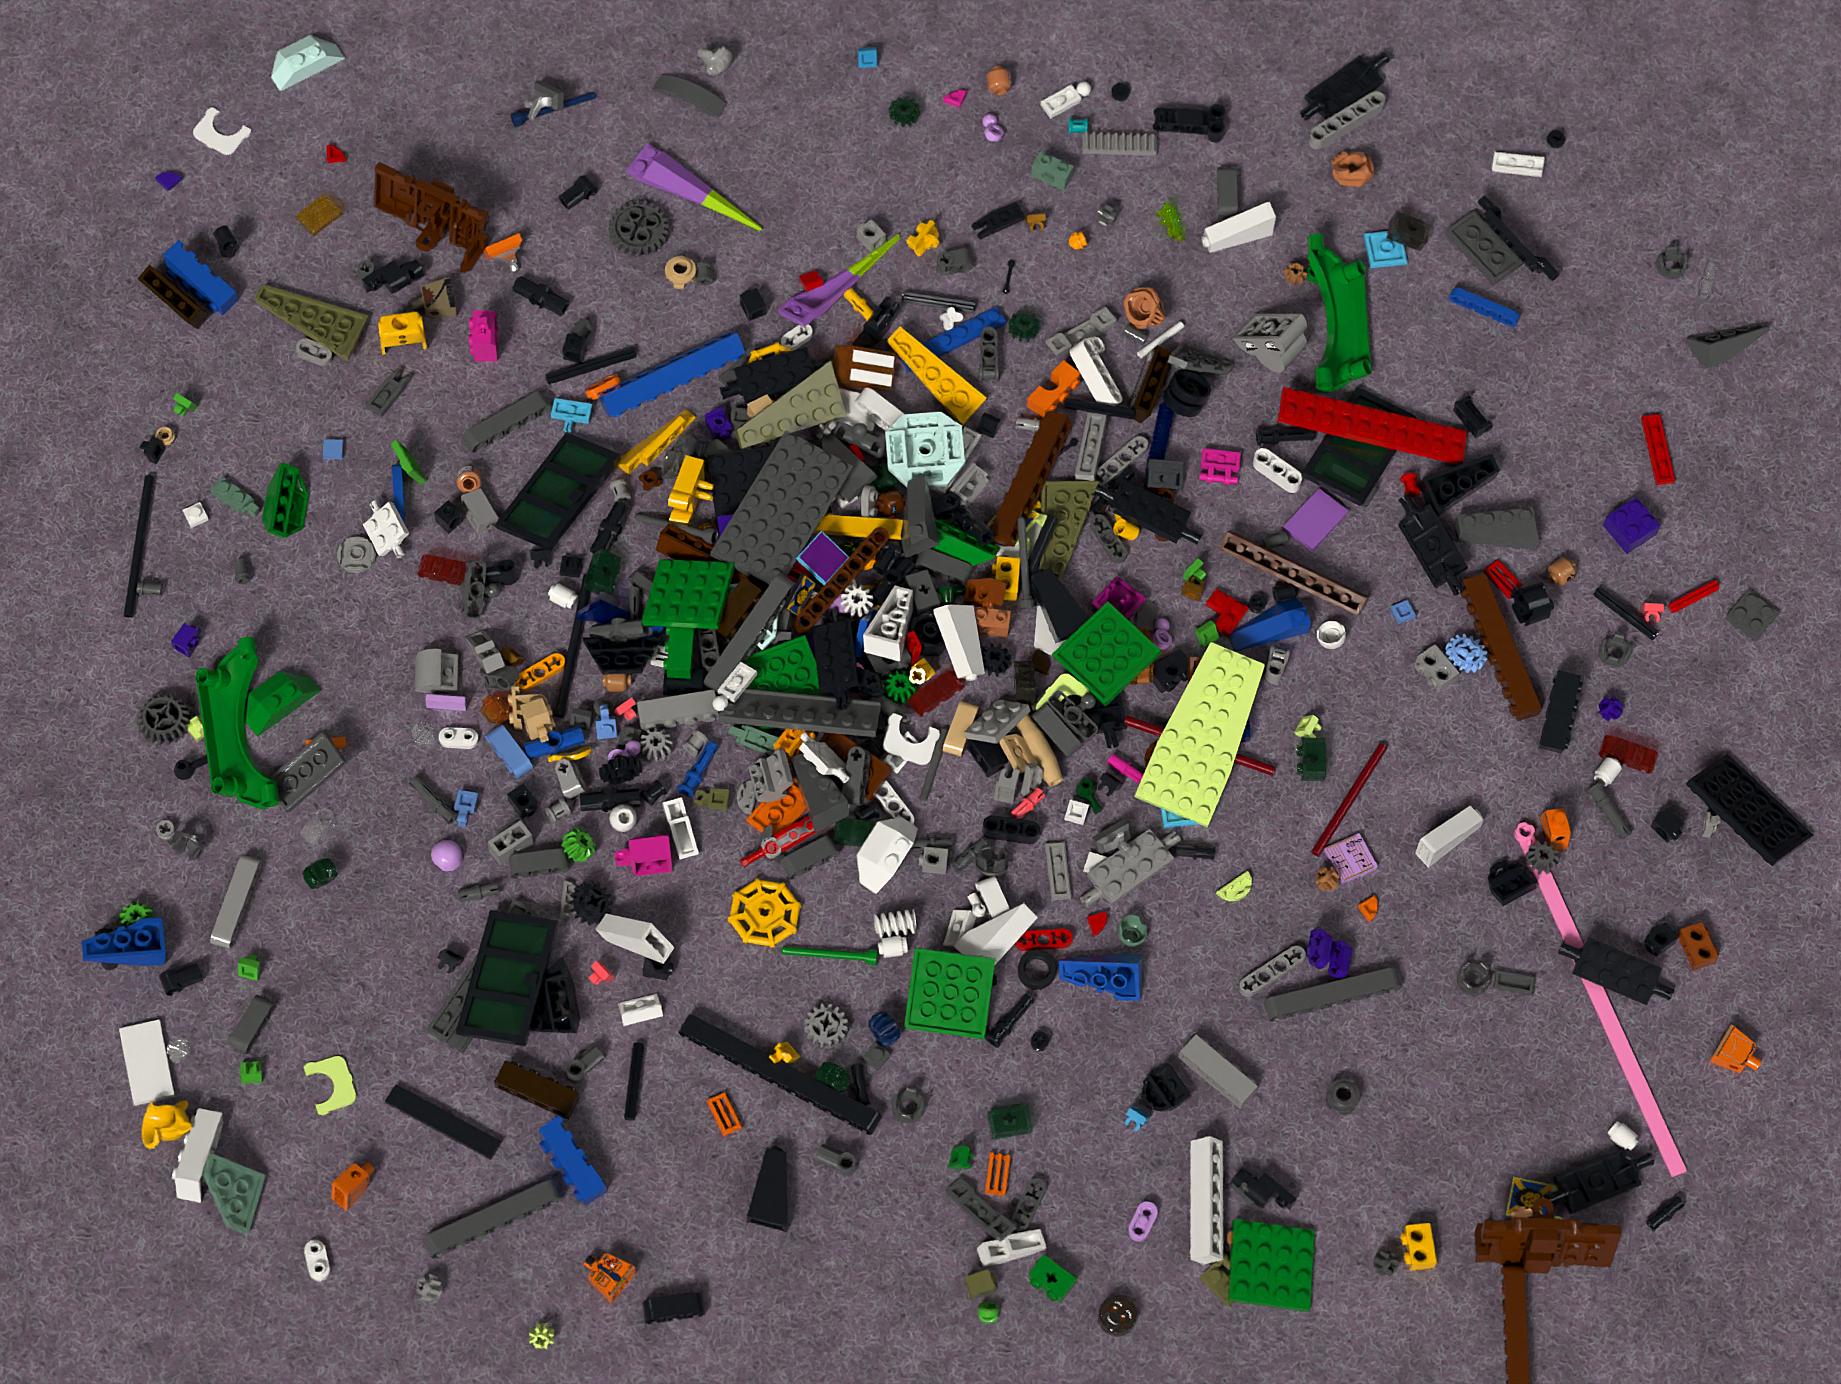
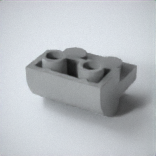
M426 649L416 654L415 692L434 694L436 691L454 694L457 692L458 655L441 653V649Z
M778 749L767 759L759 758L749 767L757 801L773 802L787 796L786 789L793 784V779L785 750Z

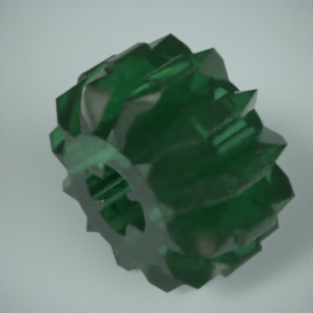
M905 96L904 99L898 97L897 101H892L889 113L890 119L894 121L895 126L901 123L902 128L905 124L911 127L912 122H917L920 111L918 103H914V98L908 100V97Z
M1020 310L1018 315L1013 313L1012 319L1008 322L1009 334H1012L1013 339L1019 337V342L1023 339L1029 342L1030 338L1035 339L1036 334L1039 333L1040 322L1039 319H1036L1035 314L1029 315L1028 310L1023 314Z
M323 858L311 863L302 872L303 878L310 889H318L329 884L338 875L337 869L330 858Z
M823 1062L817 1070L815 1079L843 1093L849 1085L851 1076L841 1066L831 1062Z

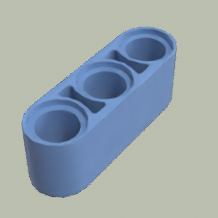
M503 725L496 727L485 735L487 742L493 745L492 749L498 757H502L505 766L511 773H514L515 779L520 778L533 769L528 757Z

